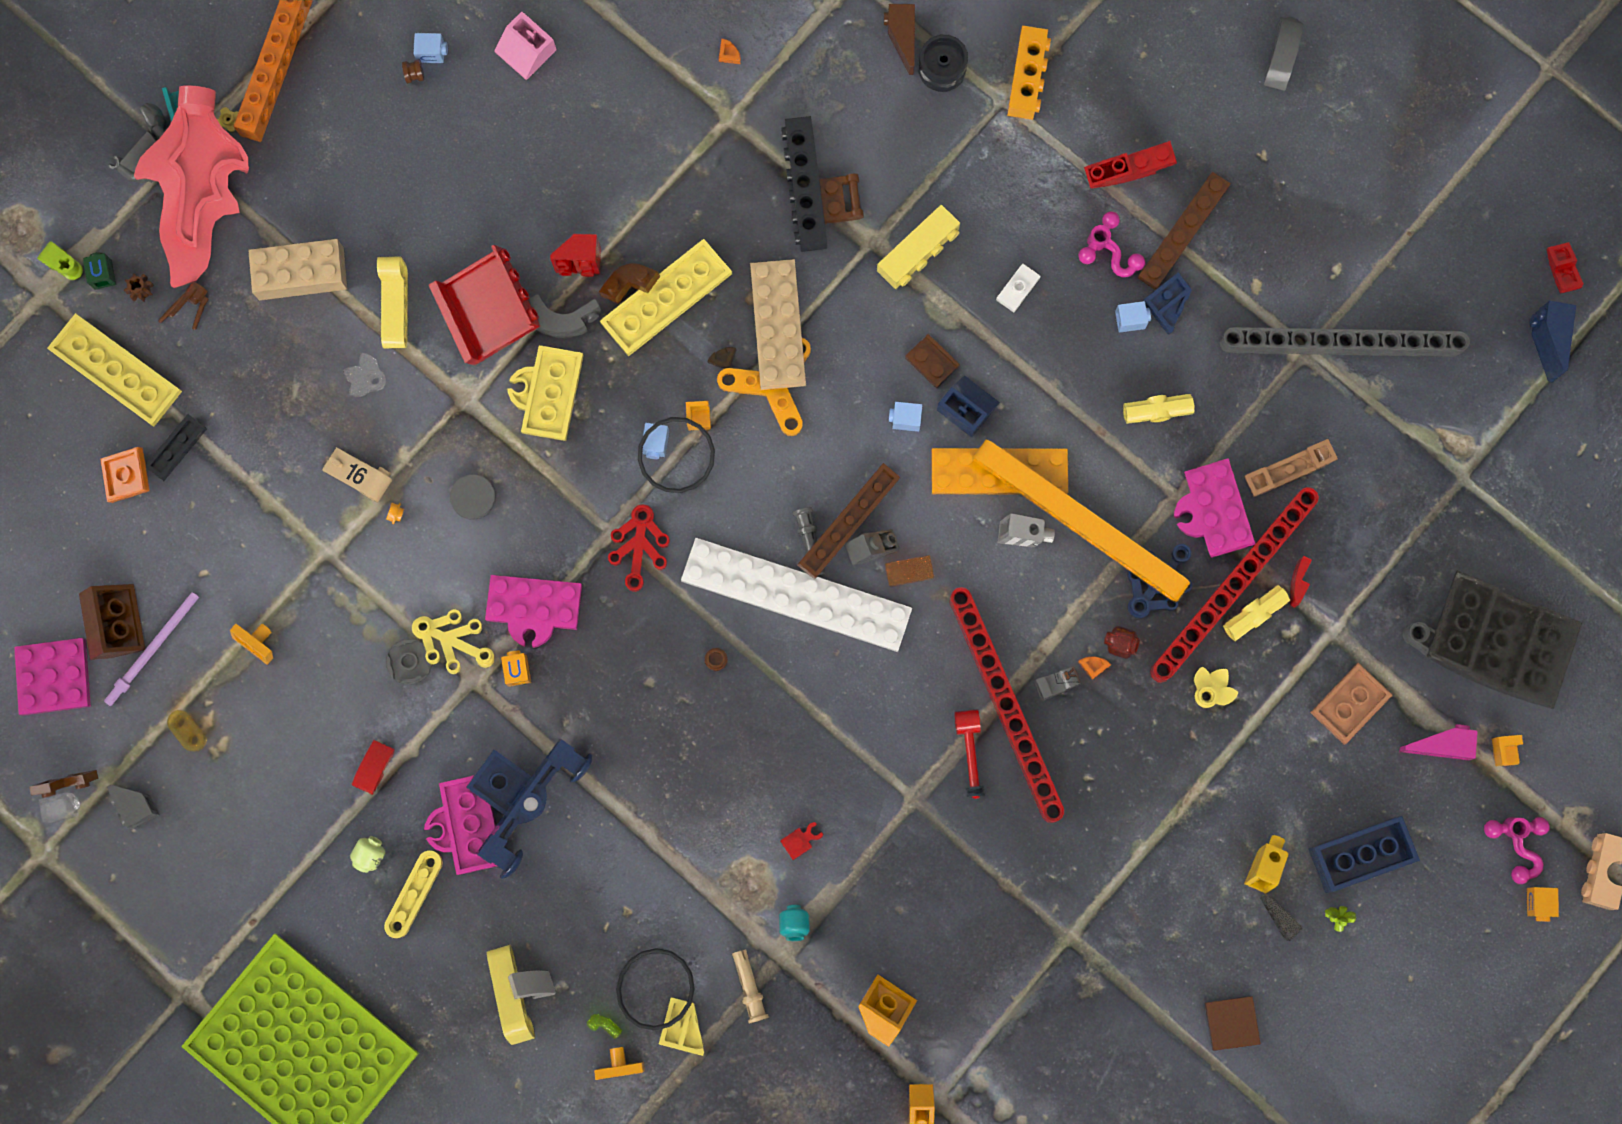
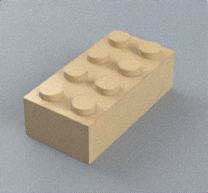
M338 239L249 250L252 293L258 300L347 290L344 247Z

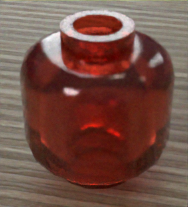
M1116 626L1112 632L1108 631L1106 633L1104 644L1107 645L1109 654L1128 659L1132 655H1136L1140 638L1137 637L1136 631Z

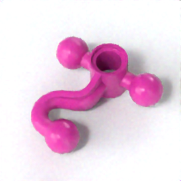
M1110 211L1105 213L1102 218L1103 225L1095 226L1088 236L1087 243L1089 246L1079 251V260L1083 264H1091L1096 259L1095 251L1106 248L1112 252L1111 268L1113 272L1120 277H1129L1144 267L1145 259L1141 254H1132L1128 258V267L1124 269L1120 266L1121 250L1110 239V229L1116 228L1119 225L1120 218L1116 212ZM1100 234L1104 238V241H1097L1094 235Z
M1509 817L1503 824L1496 820H1490L1484 825V832L1489 838L1495 839L1502 833H1505V835L1512 838L1516 853L1533 862L1534 866L1530 870L1524 866H1516L1512 870L1511 877L1514 882L1525 884L1529 879L1536 878L1541 874L1544 865L1542 858L1539 854L1523 847V838H1526L1530 832L1539 836L1545 835L1550 828L1545 818L1537 817L1532 822H1528L1524 818ZM1515 822L1520 824V831L1517 834L1513 831Z

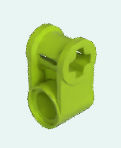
M49 241L37 257L39 261L69 280H76L83 273L82 265L52 241Z

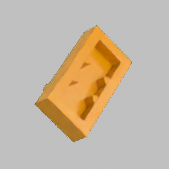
M237 624L230 629L231 636L235 641L268 665L273 659L272 651L262 644L272 633L267 626L260 624L251 635Z
M624 1047L611 1048L612 1067L599 1068L594 1070L595 1080L643 1073L645 1071L644 1061L626 1064Z

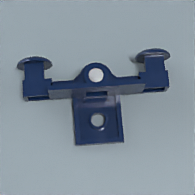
M559 739L533 776H531L493 749L467 784V789L504 814L476 853L488 863H494L503 870L500 878L509 877L519 867L523 858L522 849L513 854L504 846L518 824L530 822L542 814L547 800L545 787L551 778L563 766L573 774L570 782L578 781L591 766V753L583 758L573 751L575 748L564 740ZM502 775L505 778V785L497 789L493 786L492 780L495 776Z

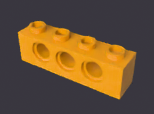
M1022 25L1007 116L1033 120L1035 112L1039 113L1041 99H1037L1038 92H1042L1044 86L1041 72H1046L1048 61L1047 58H1044L1045 51L1049 52L1051 38H1047L1048 29ZM1034 50V51H1036L1038 54H1037V55H1031V54L1028 53V51ZM1025 71H1033L1035 75L1029 76ZM1029 91L1032 95L1024 96L1021 92Z

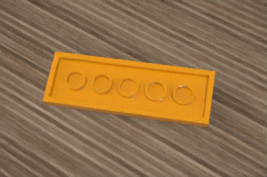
M932 448V494L1021 495L972 459L979 448ZM1001 448L1058 489L1068 494V449Z

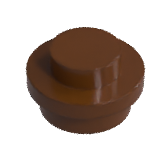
M712 648L706 653L705 664L710 670L720 671L727 665L728 658L722 649Z

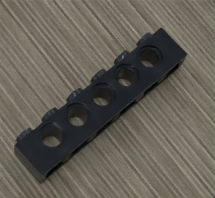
M811 116L785 119V127H781L782 140H787L788 148H784L785 161L790 162V169H786L787 180L792 182L793 189L789 190L790 203H795V210L792 211L793 224L798 226V232H794L795 244L800 245L801 252L827 249ZM795 140H802L804 142L799 146L793 144ZM803 160L807 164L805 166H797L795 163ZM801 181L809 183L807 187H800L798 184ZM809 202L812 206L806 209L801 207V204ZM806 223H812L815 225V227L810 230L805 229L803 226Z

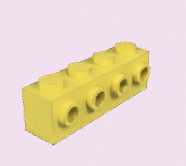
M940 205L877 264V272L895 289L900 285L902 287L905 286L912 278L910 275L916 270L918 272L921 271L928 263L926 260L932 255L934 257L937 256L944 248L942 245L948 240L950 242L958 236L960 222Z

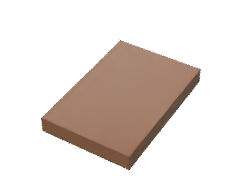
M1357 663L1310 713L1345 745L1388 701L1392 694L1363 666Z

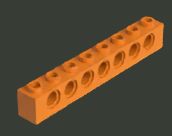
M313 0L279 1L233 126L241 137L258 142L262 141Z

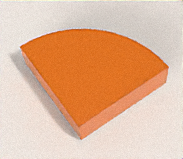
M721 39L719 62L741 64L738 49L729 40Z
M1093 656L1085 657L1078 661L1092 680L1111 665L1107 660Z

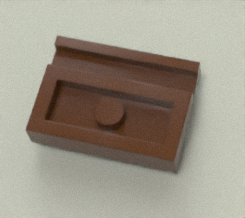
M929 334L905 356V359L936 389L960 366Z

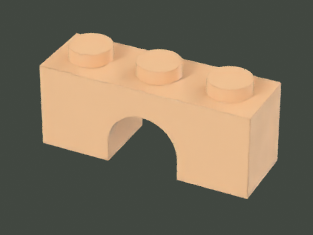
M1607 833L1597 834V837L1592 842V850L1594 851L1592 860L1587 865L1588 879L1581 891L1582 896H1584L1582 902L1608 910H1618L1622 896V886L1616 885L1609 880L1607 870L1612 863L1622 864V838Z

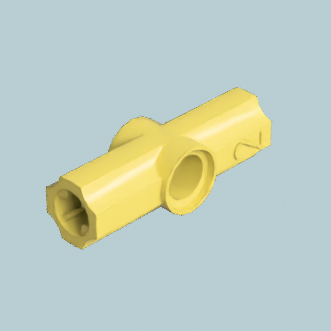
M1191 394L1172 397L1158 395L1150 397L1145 401L1124 403L1123 405L1126 424L1149 420L1151 422H1162L1169 420L1171 417L1194 413V401Z
M1277 585L1260 599H1255L1243 608L1241 613L1223 625L1227 635L1236 641L1252 628H1257L1272 617L1271 614L1290 601L1287 592Z

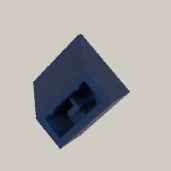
M964 375L938 403L937 411L972 438L1000 402Z

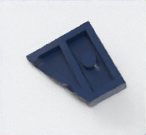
M1178 272L1142 300L1145 301L1146 307L1150 309V312L1167 334L1173 332L1175 323L1181 315L1184 304L1188 300L1192 289Z

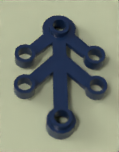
M1185 544L1175 546L1171 554L1172 559L1167 565L1175 570L1179 563L1188 561L1191 557L1190 548ZM1148 551V552H1150L1152 555H1154V556L1156 557V555H1155L1154 552ZM1177 551H1182L1184 558H1179ZM1128 572L1127 577L1132 584L1133 598L1128 603V611L1133 617L1144 618L1149 614L1150 610L1166 609L1173 611L1178 607V601L1175 602V607H1169L1167 605V601L1171 600L1169 598L1166 600L1150 601L1155 594L1160 592L1148 584V589L1142 594L1141 578L1133 579L1131 577L1132 572ZM1190 580L1189 589L1185 590L1184 594L1192 589V582ZM1137 603L1142 604V611L1136 610L1135 605Z

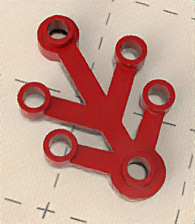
M645 504L636 506L631 513L632 519L619 529H614L611 532L612 541L614 543H622L625 535L637 527L636 535L608 555L610 564L617 566L622 562V558L634 549L631 573L625 578L626 587L633 592L641 590L644 585V580L640 575L643 549L652 559L653 565L657 570H663L667 566L666 558L659 555L646 539V528L654 535L656 543L660 548H666L670 543V539L653 522L654 512L651 507ZM646 513V519H639V514ZM617 532L622 534L619 540L614 539V534ZM661 537L667 538L665 544L659 543ZM613 555L619 556V560L617 562L611 561V557ZM662 559L664 560V565L659 567L656 565V561ZM633 579L639 580L638 586H631V581Z

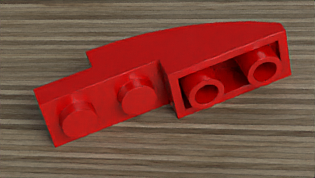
M1168 141L1129 155L1124 153L1085 166L1084 169L1091 189L1144 178L1156 174L1157 170L1177 164L1171 142Z

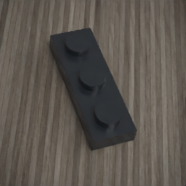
M187 414L145 464L146 468L165 481L205 433L207 428Z

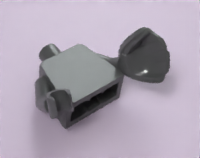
M145 103L140 107V110L150 130L146 131L123 158L113 156L117 160L116 166L110 163L108 166L118 170L129 181L140 183L149 181L152 183L153 180L149 179L136 180L134 177L135 169L140 157L164 134L166 122L159 107L151 103Z

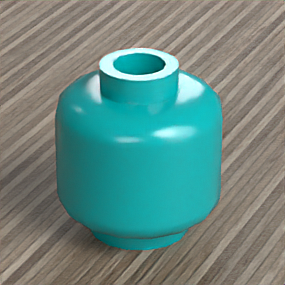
M800 905L787 906V909L779 914L780 934L787 941L804 940V936L810 932L809 913L801 909Z

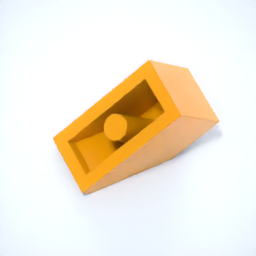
M933 1084L909 1085V1124H934Z

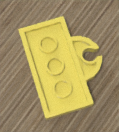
M539 345L535 366L519 369L511 376L509 380L511 383H525V389L520 393L515 392L512 388L508 389L512 403L518 409L525 411L521 428L523 434L566 441L584 357L583 353Z

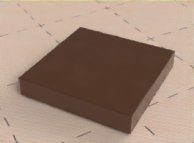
M1253 996L1205 1002L1213 1051L1261 1044Z

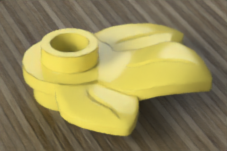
M1201 667L1196 672L1194 677V683L1197 688L1195 701L1199 706L1203 708H1210L1215 704L1225 706L1237 697L1238 691L1227 687L1229 679L1227 669H1219L1210 674L1204 667ZM1203 693L1209 694L1210 699L1208 701L1202 698Z

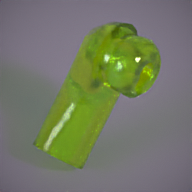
M593 1014L587 1021V1026L591 1030L596 1031L600 1026L614 1039L622 1033V1029L610 1018Z

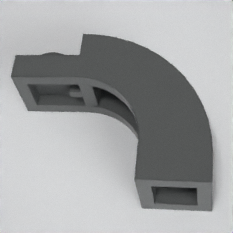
M1280 17L1274 49L1265 73V86L1286 90L1297 56L1304 25L1295 18Z
M538 294L528 300L531 307L539 315L537 320L540 327L536 330L553 338H573L588 332L584 323L595 321L599 314L602 313L595 299L569 314L552 312L546 307Z

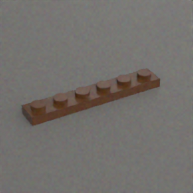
M1214 172L1210 174L1138 276L1139 280L1154 290L1159 287L1231 183Z
M883 463L797 565L810 577L816 579L901 477Z

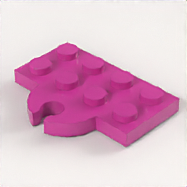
M1229 459L1185 471L1191 493L1179 500L1174 511V517L1180 518L1184 513H1190L1193 515V519L1189 523H1178V528L1187 536L1194 538L1204 537L1211 558L1255 545Z
M491 575L485 620L508 623V631L511 637L523 647L526 644L524 640L525 632L533 630L536 633V637L532 641V647H539L550 639L554 628L577 630L582 584Z
M473 776L439 783L443 806L434 810L428 816L424 830H431L436 825L442 827L443 834L440 838L428 837L426 840L436 850L444 853L452 852L456 875L497 867L494 863L490 864L476 854L496 827L492 806L466 788Z

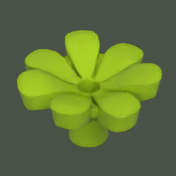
M1340 906L1339 910L1335 907H1330L1325 910V917H1328L1331 922H1335L1334 930L1342 932L1347 923L1355 922L1357 918L1356 913L1352 911L1347 912L1348 908L1345 906Z

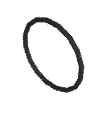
M670 417L656 422L645 432L638 446V463L642 475L652 486L665 492L683 493L695 489L708 478L714 466L715 448L711 436L700 424L688 418ZM672 421L686 422L698 428L707 438L711 450L710 464L704 476L693 485L681 489L666 488L656 483L647 474L642 461L643 445L649 434L658 426Z
M659 948L641 951L628 960L619 974L616 988L618 1005L626 1019L639 1028L653 1031L669 1028L681 1020L692 1004L695 990L693 974L685 960L670 950ZM660 953L670 955L682 964L688 974L690 991L687 1003L677 1017L668 1023L653 1026L640 1023L629 1015L623 1005L621 987L624 975L632 963L642 956Z

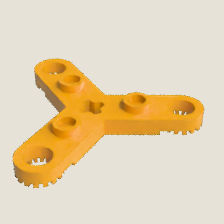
M802 338V345L806 347V351L803 353L805 362L810 355L811 347L809 342ZM726 368L720 371L717 377L720 389L725 392L766 396L781 431L787 436H794L800 433L803 426L802 419L788 388L761 390L759 371ZM727 374L733 375L735 378V382L729 386L722 382L723 377ZM795 419L798 426L794 430H789L785 427L786 420Z

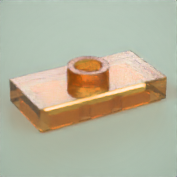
M930 555L885 563L889 587L934 579Z

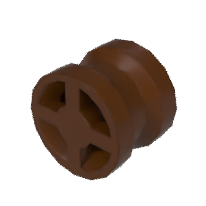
M416 59L412 63L402 62L404 78L407 84L412 83L413 80H425L420 59Z

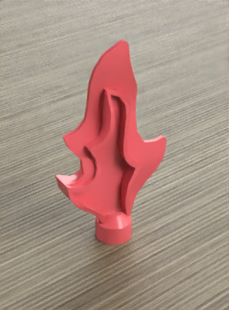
M200 86L179 87L178 108L170 126L140 157L134 174L136 180L149 179L159 182L164 193L159 233L160 241L170 267V285L173 288L197 281L207 269L211 256L212 229L215 222L224 215L240 213L238 202L228 189V175L234 170H240L244 173H248L249 170L248 156L243 147L221 127L214 116L216 91Z

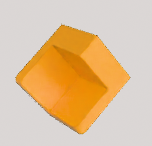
M686 402V418L700 424L705 430L711 429L709 402ZM687 423L688 431L699 430Z
M1522 735L1503 736L1492 739L1495 767L1518 765L1520 763L1517 746L1523 744Z

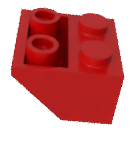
M573 234L550 255L555 272L561 276L581 274L585 277H593L594 274H600L601 246L597 235Z

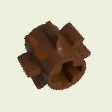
M133 273V277L129 280L125 279L127 288L124 291L130 294V298L133 301L139 298L145 302V298L153 295L150 288L154 284L151 281H147L148 277L145 274L138 277Z

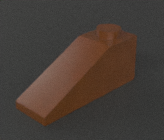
M889 4L888 12H884V25L888 26V35L908 74L914 75L915 4Z

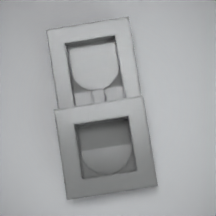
M549 971L512 973L508 977L514 999L530 996L536 999L556 994Z

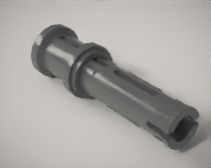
M812 507L793 511V516H796L799 527L797 533L799 536H802L806 553L817 541L815 534L817 526L813 522ZM823 569L818 576L826 574L825 570Z

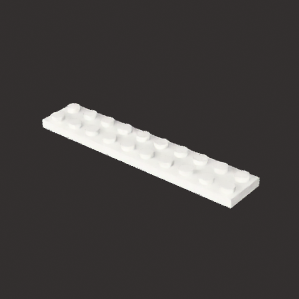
M695 538L681 582L896 652L899 650L912 610L911 607L819 577L813 579L806 573Z

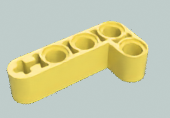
M401 256L378 257L377 272L381 279L382 347L384 349L407 348V266Z
M511 945L487 951L490 974L505 1038L511 1045L534 1039V1028L531 1019L527 1015L524 998L514 999L508 979L510 974L518 973Z

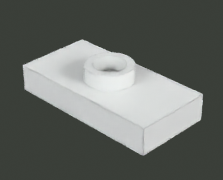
M1022 264L996 300L1012 312H1015L1041 276Z

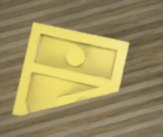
M671 997L664 1024L677 1017L687 1001ZM694 1003L691 1004L681 1020L671 1027L662 1030L659 1045L701 1056L704 1055Z

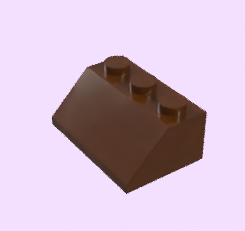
M134 584L90 586L79 593L90 660L115 658L145 650Z

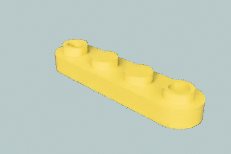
M425 851L419 856L385 922L384 928L388 936L402 938L408 933L442 867V857L437 852ZM430 858H433L435 861L433 867L427 865V861ZM396 922H400L402 925L399 931L394 928Z

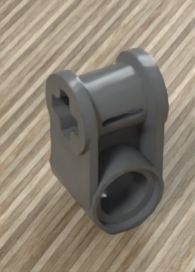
M1422 622L1406 626L1402 633L1403 639L1407 644L1436 662H1439L1441 659L1440 654L1445 646L1451 642L1445 635L1436 632ZM1413 628H1416L1419 631V639H1416L1413 636Z

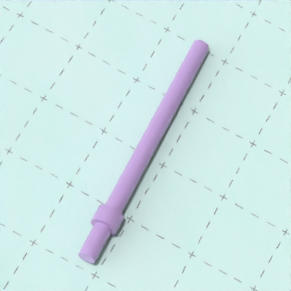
M191 592L123 678H119L114 684L115 688L106 697L105 703L112 706L123 692L126 693L131 686V681L195 604L199 596Z

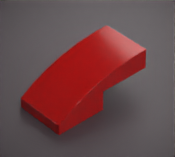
M1570 243L1548 247L1547 254L1551 271L1560 294L1581 289L1584 283L1575 266L1578 260Z
M1306 556L1298 560L1291 580L1290 604L1294 608L1301 603L1310 585L1302 580L1312 561Z
M373 740L356 772L352 786L373 795L384 776V770L393 757L395 750Z

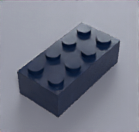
M1403 816L1391 818L1308 848L1325 893L1335 892L1420 861Z

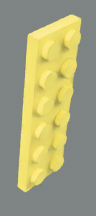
M705 239L701 240L659 274L660 278L649 293L638 290L600 320L602 326L628 357L732 275V271Z
M76 313L47 348L153 427L182 393L180 389Z

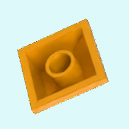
M877 975L858 1007L868 1033L889 1047L902 1029L917 1000L880 975Z

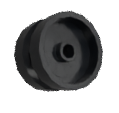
M943 34L931 37L924 43L919 60V75L922 82L928 88L937 92H948L956 89L963 82L967 71L968 52L965 45L958 38Z

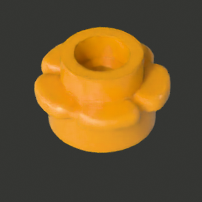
M391 503L386 520L391 521L392 524H395V521L400 522L404 511L403 508H400L401 503Z

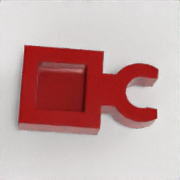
M816 822L809 824L806 832L803 833L798 828L780 840L792 860H795L812 848L809 841L819 840L823 837L824 834L822 832L816 836L811 833V829L817 825Z

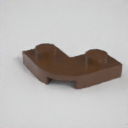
M626 264L611 274L599 290V293L603 298L619 304L630 287L649 293L660 278L658 271L640 264Z
M97 770L70 774L60 779H50L32 785L29 789L31 796L41 794L42 798L56 795V790L64 787L75 786L76 789L89 787V782L99 778Z

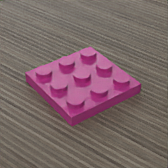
M78 638L14 647L19 715L91 707L86 639Z

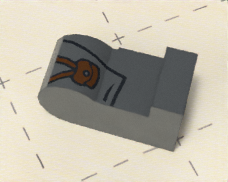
M1075 667L1064 669L1034 681L1042 701L1082 684Z

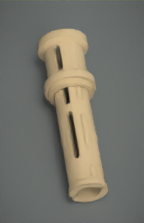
M747 950L732 953L744 993L742 1002L746 1005L750 1017L748 1020L749 1024L769 1018L768 1014H765L763 1007V995L758 993Z

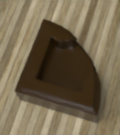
M734 347L720 349L709 357L708 363L723 369L730 368L737 349Z

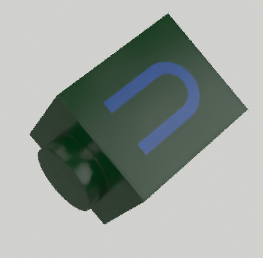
M96 252L90 254L89 257L83 258L87 283L94 290L117 285L112 260L105 253Z

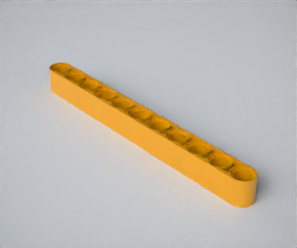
M986 439L972 457L981 467L1169 599L1177 602L1189 586V580L993 442Z

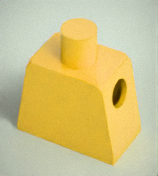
M1272 835L1269 844L1266 843L1258 850L1244 883L1245 885L1265 894L1278 886L1288 857V852L1282 850L1285 843L1283 838Z

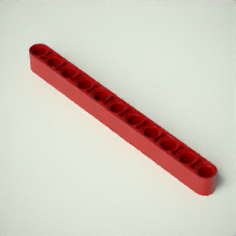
M1303 488L1295 495L1255 545H1253L1158 658L1150 670L1153 680L1162 683L1174 675L1309 514L1319 499L1318 493L1313 488ZM1301 495L1308 496L1310 498L1311 503H1303L1301 500ZM1287 512H1292L1296 515L1295 522L1288 519ZM1273 529H1279L1282 532V538H1276L1273 535ZM1258 547H1266L1268 550V555L1264 556L1260 554ZM1244 563L1252 564L1254 572H1247L1244 569ZM1230 580H1236L1239 583V590H1234L1230 587ZM1222 597L1225 600V607L1217 606L1215 598ZM1201 614L1209 615L1211 623L1204 624L1201 621ZM1187 631H1192L1196 634L1195 642L1187 639ZM1173 648H1178L1182 652L1181 659H1176L1172 656ZM1159 665L1166 667L1168 671L1167 676L1163 677L1157 673Z
M956 588L950 597V605L1040 814L1046 822H1057L1064 815V807L972 595L966 588ZM957 594H963L967 602L962 605L955 602L954 597ZM966 615H972L976 623L969 626L965 624L963 618ZM975 636H981L985 644L978 647L974 645L972 639ZM982 658H992L994 666L991 668L984 667ZM991 679H1001L1003 687L1001 689L993 688ZM1002 699L1010 700L1012 709H1002L1000 701ZM1010 721H1019L1021 730L1018 732L1012 731L1009 727ZM1025 741L1029 743L1031 747L1029 753H1022L1019 750L1020 742ZM1030 763L1038 764L1040 768L1039 774L1032 775L1028 771V765ZM1039 784H1045L1049 788L1047 796L1039 795L1037 791ZM1052 805L1058 809L1059 813L1056 818H1050L1047 815L1048 806Z

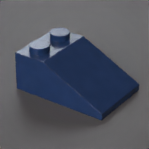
M1550 300L1540 307L1535 314H1532L1530 327H1532V338L1547 380L1553 382L1568 371L1576 305Z

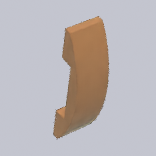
M1326 439L1273 465L1247 474L1244 478L1255 497L1308 475L1338 460L1329 440Z

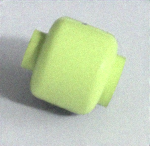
M373 836L360 838L350 854L353 867L365 873L376 870L385 855V849L381 846V840Z

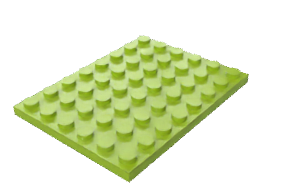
M274 933L181 1046L271 1124H363L419 1054L417 1050L277 933Z

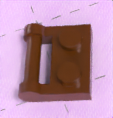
M853 173L846 176L819 179L825 224L864 218L863 210L860 207L857 184L859 183L858 174ZM844 185H849L852 211L850 212L845 211L842 187Z

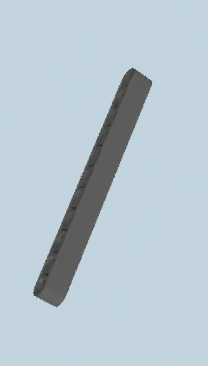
M1233 327L1227 329L1220 339V347L1227 353L1456 357L1463 353L1470 345L1469 336L1461 331ZM1227 337H1234L1237 344L1229 343ZM1249 337L1257 338L1259 344H1252ZM1272 337L1279 338L1281 345L1274 344ZM1294 338L1302 339L1304 345L1296 344ZM1317 338L1324 339L1326 346L1320 345L1317 342ZM1339 339H1346L1349 346L1342 345ZM1362 339L1369 340L1371 346L1364 345ZM1385 339L1391 340L1393 347L1386 345ZM1407 340H1413L1416 347H1411ZM1430 340L1436 341L1438 348L1433 347L1430 344ZM1452 341H1458L1461 348L1455 347Z

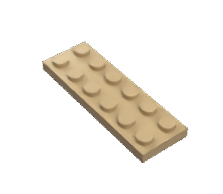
M795 259L750 263L761 390L806 386Z

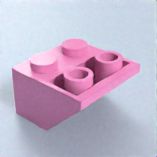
M521 12L506 26L495 49V53L527 80L556 51L554 40Z

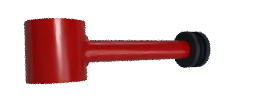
M978 709L955 712L957 735L962 734L965 737L970 787L966 788L968 790L966 793L969 794L966 796L977 799L985 795L982 792L984 791L982 790L984 786H979L973 734L981 732Z

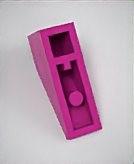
M1455 725V728L1402 746L1399 752L1461 760L1476 759L1477 731L1470 730V726Z

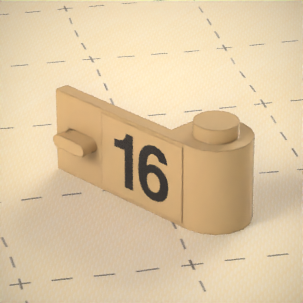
M337 447L322 469L325 473L356 489L376 503L380 501L392 482L390 478L391 473L382 467H379L377 470Z

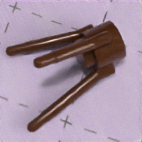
M192 282L184 294L162 315L158 322L162 323L168 316L173 317L187 301L193 305L200 303L192 329L196 330L204 306L209 300L205 297L208 291L201 285Z

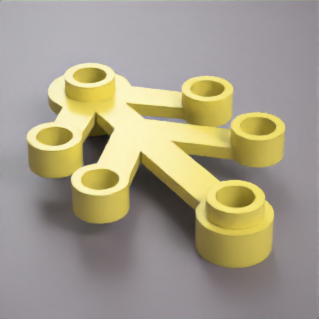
M453 609L446 616L432 620L429 617L422 616L413 622V634L423 640L426 649L425 657L429 664H437L440 660L439 652L434 649L432 637L441 642L447 661L446 669L450 674H457L461 669L452 647L475 657L478 665L487 668L494 663L495 657L491 649H479L457 639L469 634H479L482 631V624L479 620L472 619L468 625L447 632L437 629L450 623L457 625L461 622V613ZM453 614L459 615L457 620H451L450 617ZM476 623L479 625L477 630L471 629L472 624ZM426 624L427 629L420 630V625ZM434 653L437 655V658L430 660L429 655ZM483 653L489 654V657L485 660L480 658ZM456 663L457 668L455 670L449 669L450 664Z

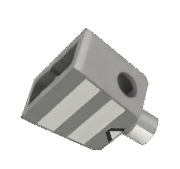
M1009 514L1000 521L998 543L1036 547L1042 541L1052 543L1055 531L1054 529L1044 528L1045 521L1043 519Z

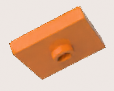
M135 447L100 459L107 502H117L150 491L143 448Z

